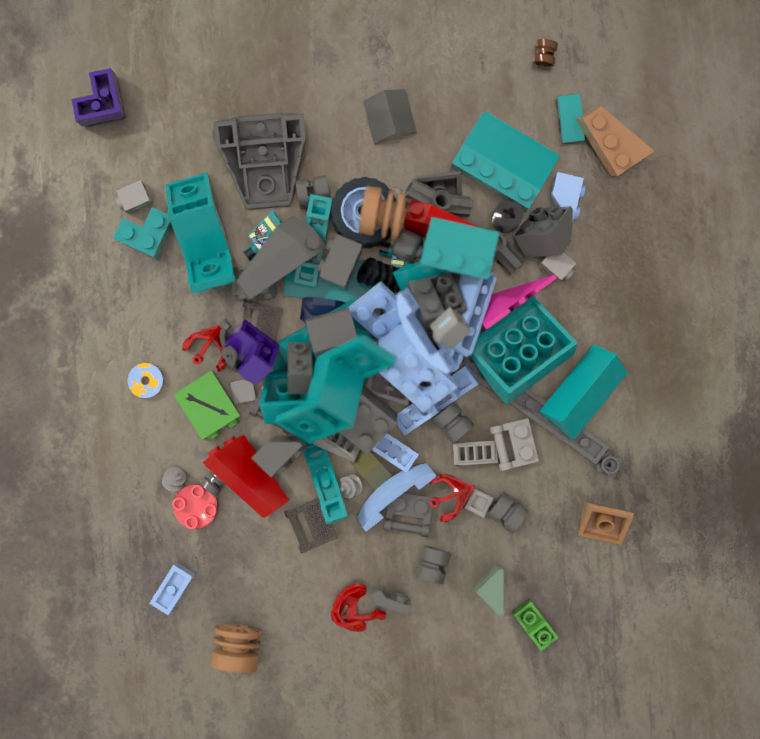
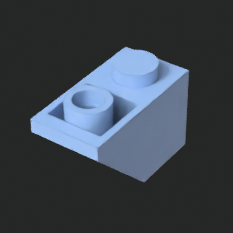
M557 172L554 177L550 198L555 206L572 207L573 223L574 219L578 220L581 207L577 205L579 198H583L586 185H582L584 178Z

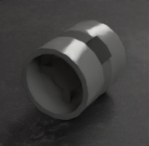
M326 175L314 177L312 181L308 179L295 181L301 209L308 208L310 199L308 195L309 189L314 188L315 195L330 198Z
M455 401L432 419L440 429H446L445 435L452 443L460 439L474 426L467 416L461 415L462 410Z
M502 492L489 508L487 515L496 522L502 521V526L510 533H514L528 515L529 510L520 503L515 505L514 499L505 492Z
M423 546L420 556L423 562L418 564L415 577L432 583L443 584L446 575L444 567L448 566L451 553L438 548Z

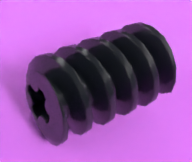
M511 200L501 202L492 214L493 227L502 233L514 231L523 219L522 206L518 202ZM506 214L510 215L508 220L504 218Z
M372 257L367 258L362 263L357 273V281L359 283L364 282L366 286H372L373 288L379 282H382L396 296L401 292L393 275V272L398 270V268L384 264V262L377 261Z

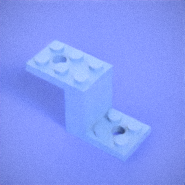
M379 282L349 306L351 316L378 339V345L397 357L395 366L379 373L423 412L458 388L456 380L448 373L446 374L435 368L416 350L400 320L397 296L382 282ZM383 308L385 312L383 314H376L374 309ZM429 381L431 384L429 386H421L419 383Z

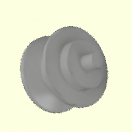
M168 468L162 478L163 487L171 492L180 491L186 481V474L180 468Z
M351 474L340 479L339 488L341 494L345 498L350 499L362 493L363 484L357 475Z

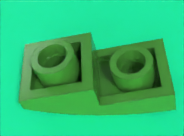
M530 599L512 611L514 617L540 651L559 638Z

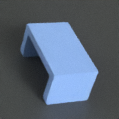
M176 562L149 604L169 615L176 607L196 573Z

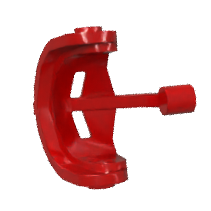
M217 325L192 333L185 339L182 350L188 351L197 338L207 339L199 354L192 359L196 365L203 362V355L212 342L221 353L223 351L220 341V331L222 328ZM222 354L216 365L218 372H221L227 366Z
M436 474V477L429 482L430 485L444 481L451 486L454 493L441 498L434 497L430 500V505L437 507L441 502L456 497L455 510L441 515L440 522H448L459 515L471 492L475 489V485L465 483L453 475Z
M357 583L346 587L339 593L332 607L331 619L335 624L349 631L362 632L367 629V624L364 621L384 620L386 612L376 609L372 614L357 615V603L361 597L366 595L367 591L366 585ZM346 605H348V608H347L345 614H344V615H341V613H342L344 607H345Z

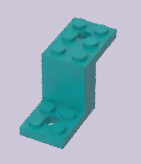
M208 172L165 184L169 219L186 262L191 293L205 292L210 288L220 285L225 286L236 281L229 243L214 203Z
M364 335L317 356L306 403L277 415L275 424L308 444L354 426L364 379L395 366L397 357Z

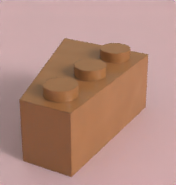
M602 106L594 107L576 119L610 176H619L654 152L650 146Z

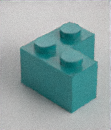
M152 207L143 227L122 218L113 239L158 260L173 228L169 214Z

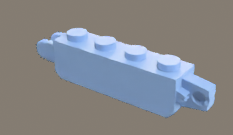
M491 271L489 279L461 273L457 288L467 307L466 312L462 316L472 332L453 349L444 344L442 346L437 345L440 349L445 347L457 365L451 372L459 369L463 357H468L473 353L497 280L495 274Z

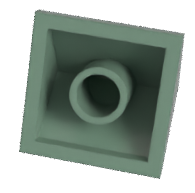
M495 564L473 587L476 593L499 616H504V569L500 564Z

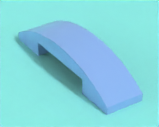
M406 288L397 294V307L403 328L416 350L431 365L447 374L457 365L445 347L438 351L434 347L413 313L420 306L410 290Z
M427 463L410 467L408 472H399L385 481L371 494L357 516L365 531H368L384 517L380 511L415 484L420 490L436 477V474Z

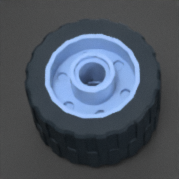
M354 178L344 183L337 190L332 200V223L336 233L340 236L362 244L363 248H373L374 246L381 245L385 240L387 241L393 229H387L386 238H382V227L378 226L373 236L358 234L359 212L362 210L365 190L367 186L382 188V199L387 200L391 189L385 183L375 178Z

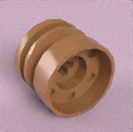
M367 186L358 234L373 236L378 226L382 227V238H386L387 229L389 228L393 229L391 240L397 241V237L403 229L406 213L405 193L400 192L398 202L393 201V190H390L387 200L382 199V188Z
M243 624L216 625L214 633L220 636L214 637L213 642L223 647L212 650L210 666L218 670L237 673L257 671L259 654L249 649L260 647V642L254 639H260L262 631Z

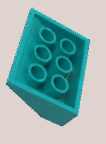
M484 110L454 158L450 168L460 171L463 176L505 201L518 202L522 206L523 211L527 212L560 155Z
M532 296L478 335L473 353L470 356L493 391L508 405L575 354L578 343L541 303Z

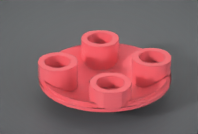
M191 484L182 488L172 503L176 518L189 529L203 528L210 524L215 518L218 509L216 497L199 484Z

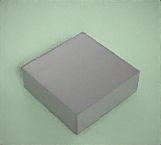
M244 379L230 382L234 404L257 399L254 384Z
M473 489L464 508L485 518L494 498L477 489Z

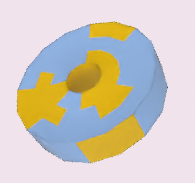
M141 363L131 369L128 375V386L132 393L140 398L155 397L164 386V376L157 366L150 363ZM146 376L150 380L147 385L142 382V379Z

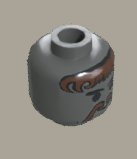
M404 229L399 233L397 241H391L390 248H392L394 256L411 263L416 258L420 259L422 257L424 246H422L423 238L410 230Z

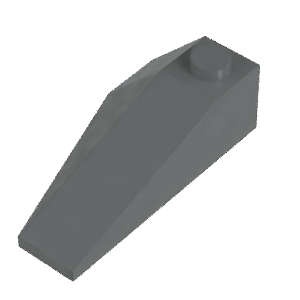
M292 216L272 231L255 257L236 280V283L246 298L250 300L326 248V245L314 228Z

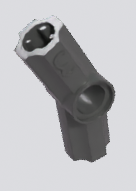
M414 178L405 190V198L411 201L432 204L455 216L468 217L471 215L473 201L469 196L452 195L444 190L436 191Z
M469 220L470 223L476 225L478 228L491 230L476 222ZM499 232L498 238L501 241V247L495 249L494 256L512 274L526 260L506 240L505 235Z

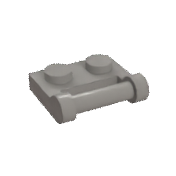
M528 418L490 427L491 434H494L501 463L499 464L500 471L539 462ZM507 430L514 457L513 461L508 459L502 431Z

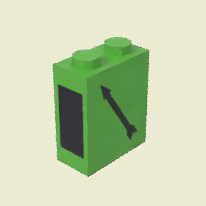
M212 370L173 394L202 440L208 438L211 441L221 435L219 430L226 426L230 429L240 423L238 418L242 417L240 411L216 373Z

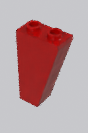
M244 434L237 439L235 436H232L223 443L225 447L220 448L218 445L207 453L210 457L204 460L203 464L263 519L290 501L274 477H270L252 459L257 452Z

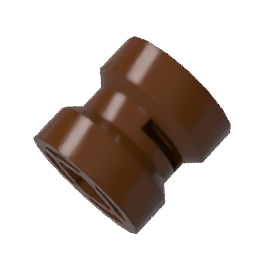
M549 39L536 40L535 48L537 52L533 57V64L541 67H554L556 60L554 53L557 51L558 43Z

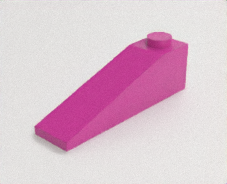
M556 275L492 294L481 330L484 332L557 279Z

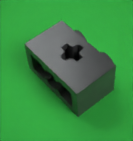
M288 342L287 394H308L312 380L311 343Z

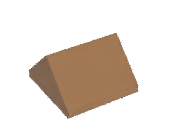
M584 501L578 536L622 545L634 513Z

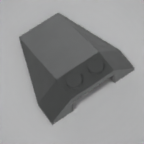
M259 114L237 116L213 122L216 146L233 178L245 208L290 205L306 137L304 114Z

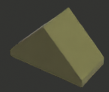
M360 450L354 463L351 462L361 476L375 490L393 477L371 451L366 455Z

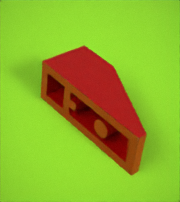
M410 201L404 218L405 228L423 238L427 237L432 217L477 227L432 204Z

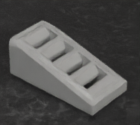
M340 432L313 443L353 463L360 450ZM342 441L345 442L344 448L340 446ZM350 445L354 446L351 453L347 451Z
M495 441L452 443L454 466L498 463ZM491 445V459H487L486 446ZM477 446H482V459H478ZM460 447H464L465 460H461ZM469 447H473L474 460H469Z

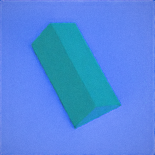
M592 345L539 410V413L570 439L574 440L628 372L617 354Z

